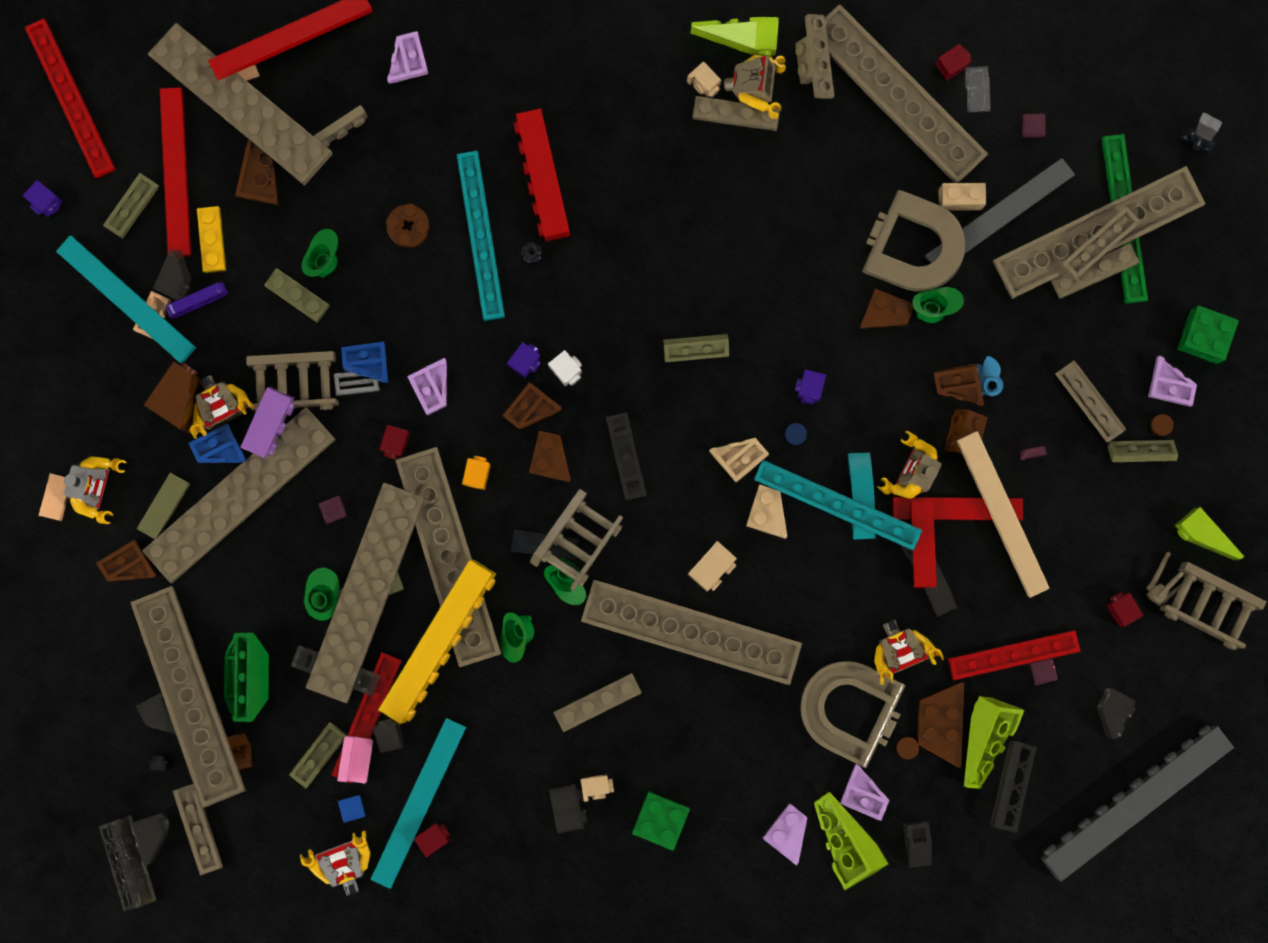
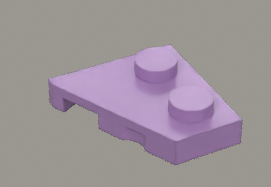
M418 32L397 36L390 73L387 77L388 83L391 84L428 74Z
M1158 356L1148 397L1189 407L1193 406L1197 384L1184 377L1181 371L1169 365L1162 356Z
M445 358L407 376L427 416L447 406V362Z
M855 764L840 804L881 821L889 800L862 768Z
M789 803L763 836L765 841L795 865L799 862L807 817Z

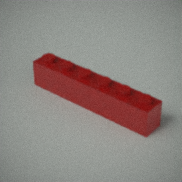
M541 109L516 114L517 121L513 123L516 134H520L522 139L521 142H518L520 154H525L527 161L523 162L525 175L530 174L531 182L527 183L529 193L535 196L536 202L532 203L535 216L539 215L541 223H537L539 236L544 235L545 241L570 236Z

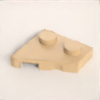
M756 438L709 450L736 483L769 455Z
M759 485L747 521V527L784 539L787 538L780 491Z

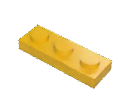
M218 206L197 209L203 272L226 271L220 208Z

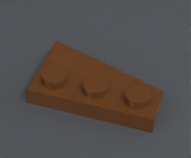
M248 139L235 195L239 198L278 205L274 160Z

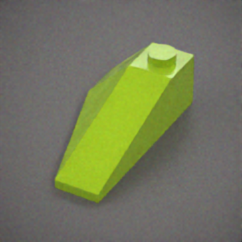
M751 17L750 22L730 19L726 24H722L717 20L692 22L691 34L751 55H767L771 57L775 56L778 17Z
M979 696L971 716L964 780L965 787L978 789L982 787L994 767L993 760L999 752L1002 754L1005 750L1004 742L1009 735L1013 737L1024 713L1023 709L994 698Z
M830 792L814 803L821 829L825 830L828 839L826 843L827 849L831 850L834 859L832 863L833 870L845 890L888 865L877 844Z

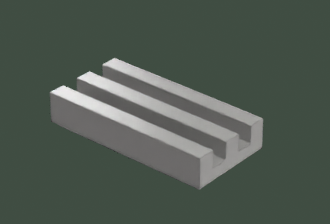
M352 372L334 374L336 396L380 391L379 381L370 378L339 382L340 378L361 375ZM374 383V386L340 390V387Z

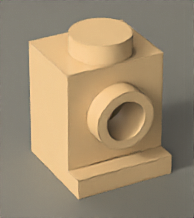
M703 61L688 75L687 82L690 85L694 82L693 86L700 94L704 93L707 97L710 96L712 98L720 90L721 79Z
M607 774L581 778L584 801L589 800L588 796H592L593 800L606 798L605 794L614 792L613 781L608 779Z

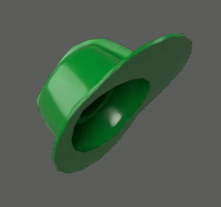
M323 229L312 239L302 261V270L307 276H320L324 278L336 268L337 257L335 253L338 247V237L333 230Z
M942 287L918 293L914 296L912 303L917 312L918 319L928 323H937L944 316L959 311L963 306L964 299L960 291L955 288Z
M564 557L560 558L561 561L580 572L577 565L567 561ZM553 565L546 567L544 577L561 600L571 605H580L586 599L584 586L578 585L572 591L570 588L575 581L573 578Z
M318 568L307 579L303 601L310 616L320 621L328 620L333 617L338 604L339 580L332 570Z
M510 612L504 616L500 647L504 657L509 662H518L523 657L526 644L534 637V627L531 623L532 618L530 615L518 616Z

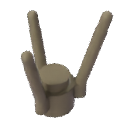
M1170 552L1165 554L1155 576L1146 588L1149 591L1146 596L1158 606L1162 603L1165 604L1172 596L1178 593L1181 584L1171 592L1169 589L1184 574L1179 572L1166 586L1160 583L1156 586L1168 561Z

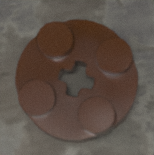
M413 204L401 205L395 208L386 220L387 233L390 239L398 246L414 248L421 245L428 236L429 220L422 209ZM406 221L414 223L411 226V231L402 229Z

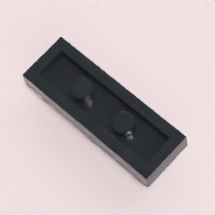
M514 530L511 551L533 555L547 534ZM563 537L578 547L579 539ZM553 544L549 549L552 551L551 554L559 559L564 557L566 560L576 561V556L559 545L555 546Z

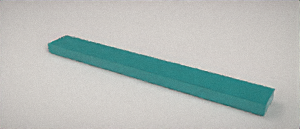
M478 151L457 154L483 320L505 318Z
M69 236L56 251L180 363L184 362L196 349V346L73 236Z
M762 460L754 479L911 550L915 549L923 531L765 460Z
M446 718L370 880L391 889L464 734L465 726Z

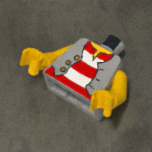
M90 456L83 460L80 465H72L70 473L64 479L66 485L64 495L70 499L74 511L92 519L96 517L98 523L110 524V522L104 520V516H113L112 512H98L97 509L100 507L108 478V468L111 467L112 470L123 473L125 470L118 469V464L121 462L126 463V461L118 458L110 461L108 458Z
M362 831L361 838H357L355 833H353L352 841L315 855L316 859L312 850H308L310 856L308 858H304L302 854L300 855L302 865L308 866L315 876L324 883L331 884L332 887L343 884L346 895H350L359 891L355 878L362 876L368 868L370 850L366 841V832Z

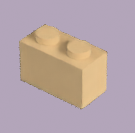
M943 183L938 189L939 206L947 210H982L986 205L985 183Z
M717 541L688 575L706 592L710 588L714 591L722 582L719 578L724 572L728 575L736 567V564L733 562L737 558Z

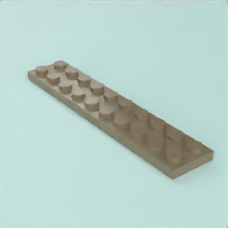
M840 4L825 17L829 56L954 183H959L988 155Z
M177 23L148 53L154 61L304 186L333 154L326 146L239 74L235 73L218 81L208 63V60L216 57V55Z
M1187 166L993 260V263L1011 299L1066 273L1067 271L1062 267L1061 263L1126 206L1141 223L1109 251L1204 206L1205 202Z
M307 407L304 408L286 424L283 434L277 436L275 443L278 445L273 455L269 454L267 458H263L253 453L142 551L170 583H174L336 439Z
M435 447L395 461L404 490L425 498L415 526L441 607L469 560H472L438 448ZM485 599L480 608L473 611L471 623L467 628L462 629L459 634L462 637L459 643L453 647L459 667L501 654Z
M383 483L306 685L307 689L348 703L424 503V497Z
M593 580L581 622L787 685L791 683L802 643L597 580Z
M170 586L130 602L201 806L205 808L246 791L174 587Z

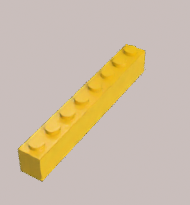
M469 560L380 706L379 711L399 724L411 721L416 713V710H414L418 702L421 703L427 695L425 690L429 683L432 685L439 675L437 670L440 665L444 666L450 657L448 652L451 647H455L462 637L459 634L462 629L467 628L471 623L473 611L475 609L478 610L484 601L482 596L486 590L489 591L496 581L493 578L496 573L476 560Z

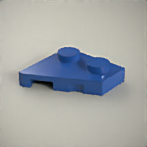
M384 342L341 347L342 364L345 371L388 383Z
M225 424L207 433L206 436H201L189 442L198 463H243L246 461L229 424Z

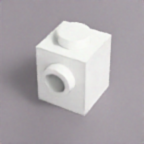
M565 350L548 363L549 368L564 386L568 384L572 386L581 378L579 375L582 373L580 369L582 364L575 356L570 357Z

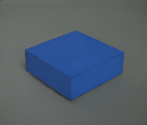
M360 795L338 801L343 822L366 816Z

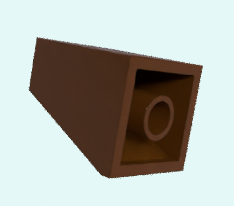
M173 362L144 406L177 428L190 434V428L193 425L194 403L197 401L196 395L199 394L201 379L196 377L198 372L183 362L180 365Z

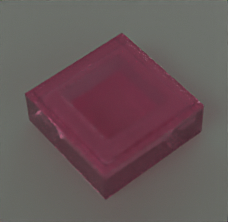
M1024 114L1022 116L1023 137L1045 136V114Z
M1042 446L1023 450L1020 453L1021 460L1042 457L1047 454L1046 448Z
M340 496L319 503L326 524L347 517Z
M1052 658L1030 664L1035 685L1058 680Z

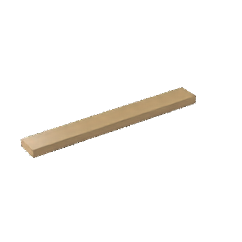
M978 431L956 440L1027 596L1031 598L1049 589Z

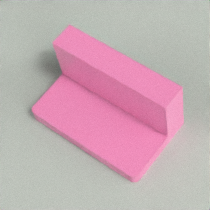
M353 736L344 737L338 781L367 782L373 746L372 739Z

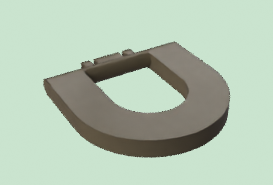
M898 190L888 214L880 212L878 218L884 220V222L876 220L870 237L876 240L868 238L866 242L867 245L873 246L862 271L911 291H927L940 287L956 274L962 264L965 253V237L962 227L955 216L942 206ZM898 216L928 227L938 234L942 242V251L933 263L917 267L882 254Z
M832 663L817 671L807 682L803 690L800 704L803 724L809 735L819 745L867 768L878 743L886 746L888 742L882 739V736L890 738L897 722L891 720V717L896 719L900 717V714L894 712V709L906 685L894 679L893 683H891L889 678H884V685H881L878 671L860 663ZM841 685H853L885 701L867 742L834 727L828 721L824 705L828 694L834 688Z

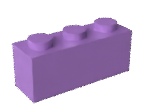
M268 387L241 448L263 458H267L269 454L273 455L278 445L275 443L278 435L283 434L286 427L284 420L294 410L295 404L292 403L294 397Z

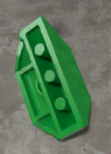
M234 633L233 640L229 644L224 657V700L229 712L232 714L233 722H253L268 700L269 654L254 633Z

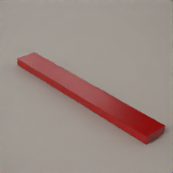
M367 0L339 1L208 60V63L217 80H222L372 12V8Z
M42 19L26 26L25 29L94 177L97 179L116 170L47 21Z
M181 87L160 89L168 256H191L183 89Z

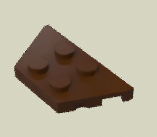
M957 683L952 687L919 700L918 745L956 767H961L964 683Z

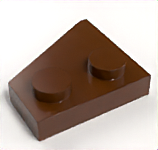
M875 289L859 328L906 326L914 309L913 304Z
M977 364L934 371L937 394L947 397L952 396L962 401L967 400L980 406L984 405Z
M529 382L502 416L521 430L560 412L562 407Z
M539 431L529 471L530 474L570 483L571 479L560 435Z
M136 540L131 541L96 563L107 582L155 578L157 576Z

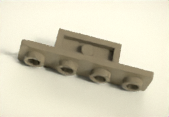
M807 14L805 16L807 36L796 42L795 49L800 84L813 82L815 98L831 99L834 97L825 17L824 15Z

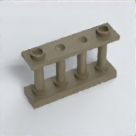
M333 351L246 356L247 365L253 368V371H256L257 403H252L255 406L254 409L249 406L255 413L265 393L264 371H266V367H275V370H277L278 390L287 394L286 369H288V366L299 368L300 400L292 402L295 404L294 408L320 407V410L333 409V406L339 405L336 398L330 399L329 367L331 363H337L336 354ZM318 364V367H320L322 399L309 400L307 371L309 365Z
M581 489L573 497L530 561L536 567H538L541 561L544 563L547 561L573 578L575 581L570 588L572 591L578 585L581 587L584 585L589 577L586 574L611 536L616 537L622 529V526L619 524L623 519L619 515L617 520L612 523L586 506V502L583 500L587 493ZM575 512L583 513L609 530L603 540L576 523L573 518ZM566 528L568 530L570 528L597 546L592 556L563 538L564 535L561 534L563 529ZM552 545L561 546L585 562L586 565L582 571L578 572L552 555V551L549 550Z
M1189 562L1181 563L1178 571L1184 573V580L1172 605H1161L1160 610L1164 611V615L1172 620L1177 621V619H1180L1218 638L1229 649L1245 648L1246 644L1238 641L1239 636L1251 611L1262 610L1266 601ZM1197 580L1203 583L1204 589L1191 616L1179 611L1192 582ZM1217 590L1223 593L1222 597L1224 598L1209 626L1199 621V618L1212 591L1215 592ZM1237 600L1243 603V609L1230 636L1218 631L1231 602Z

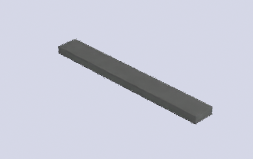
M1064 159L1058 160L964 227L962 230L965 237V253L1072 178L1075 174ZM942 244L925 255L930 264L939 257L942 251Z

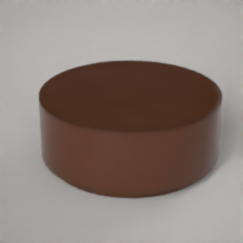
M1165 414L1155 416L1150 423L1151 431L1157 436L1168 435L1174 427L1173 420Z
M904 737L897 742L896 751L900 757L912 759L918 754L919 745L913 738Z

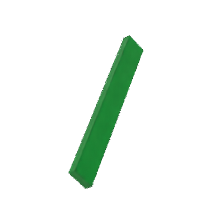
M1124 134L1102 137L1111 203L1132 193ZM1138 237L1117 248L1119 249L1131 244L1140 262L1121 272L1125 304L1148 301L1140 240Z

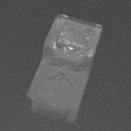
M988 67L966 68L967 111H990Z

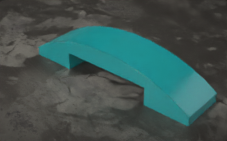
M870 452L848 454V467L851 481V497L853 500L875 509ZM852 523L853 540L875 539V533Z

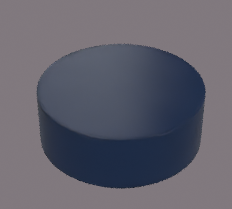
M799 423L789 425L785 431V439L791 445H800L807 437L805 427Z

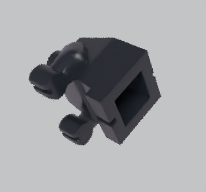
M1203 112L1193 128H1188L1183 133L1181 140H1185L1186 143L1190 140V142L1194 143L1192 146L1194 150L1200 151L1203 148V152L1207 151L1206 154H1210L1216 144L1213 137L1219 131L1222 122Z

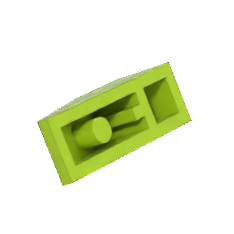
M1201 507L1193 509L1175 525L1178 528L1177 532L1180 537L1186 541L1188 540L1193 544L1232 560H1239L1244 557Z

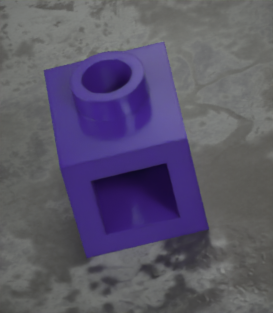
M38 180L23 195L32 203L29 207L38 215L43 213L47 217L50 214L56 213L60 208L59 204L62 202Z
M522 342L507 362L508 366L526 379L531 371L534 373L541 364L539 361L541 357L538 354L539 349L531 343L526 345Z
M804 370L802 379H797L795 391H798L797 397L802 398L801 402L807 404L819 402L826 377L825 374Z

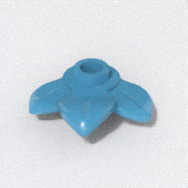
M987 356L983 366L977 364L982 396L985 394L996 396L1003 389V381L999 377L1001 368L994 358ZM994 381L997 387L990 389L988 383Z

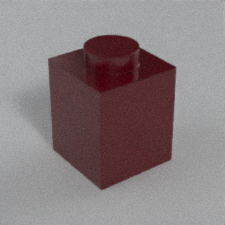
M959 44L940 56L936 66L948 81L969 67L972 62L971 55L966 48H962Z
M387 425L379 450L384 452V456L394 460H396L397 456L403 458L410 436L409 431Z
M1119 592L1110 597L1111 602L1106 604L1119 627H1125L1144 616L1130 593L1122 594V592Z
M437 822L415 837L414 840L425 857H428L450 841L448 838L450 833L444 824L440 825Z

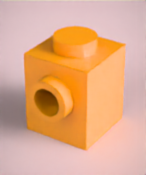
M474 456L473 459L468 458L462 483L464 486L485 490L491 466L490 463L486 462V458Z

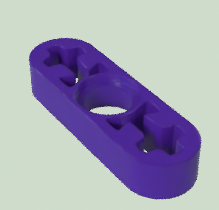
M216 283L166 306L170 318H176L226 296L228 292L224 283Z

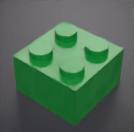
M1198 305L1190 310L1177 350L1219 364L1225 361L1239 320Z
M648 791L632 834L674 851L690 808Z

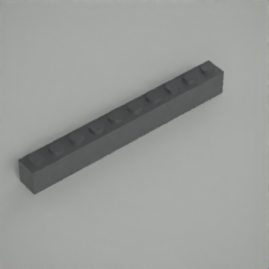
M1207 725L1198 731L1199 735L1192 740L1190 738L1181 745L1182 749L1176 753L1171 752L1164 758L1165 762L1160 766L1155 765L1147 771L1148 775L1143 779L1138 778L1129 785L1131 788L1125 793L1123 791L1119 792L1112 798V803L1108 806L1103 805L1095 811L1096 815L1094 817L1084 819L1078 824L1079 828L1073 833L1069 831L1064 834L1059 844L1056 846L1053 844L1043 851L1044 855L1040 858L1054 877L1059 881H1063L1231 751L1234 747L1220 728Z

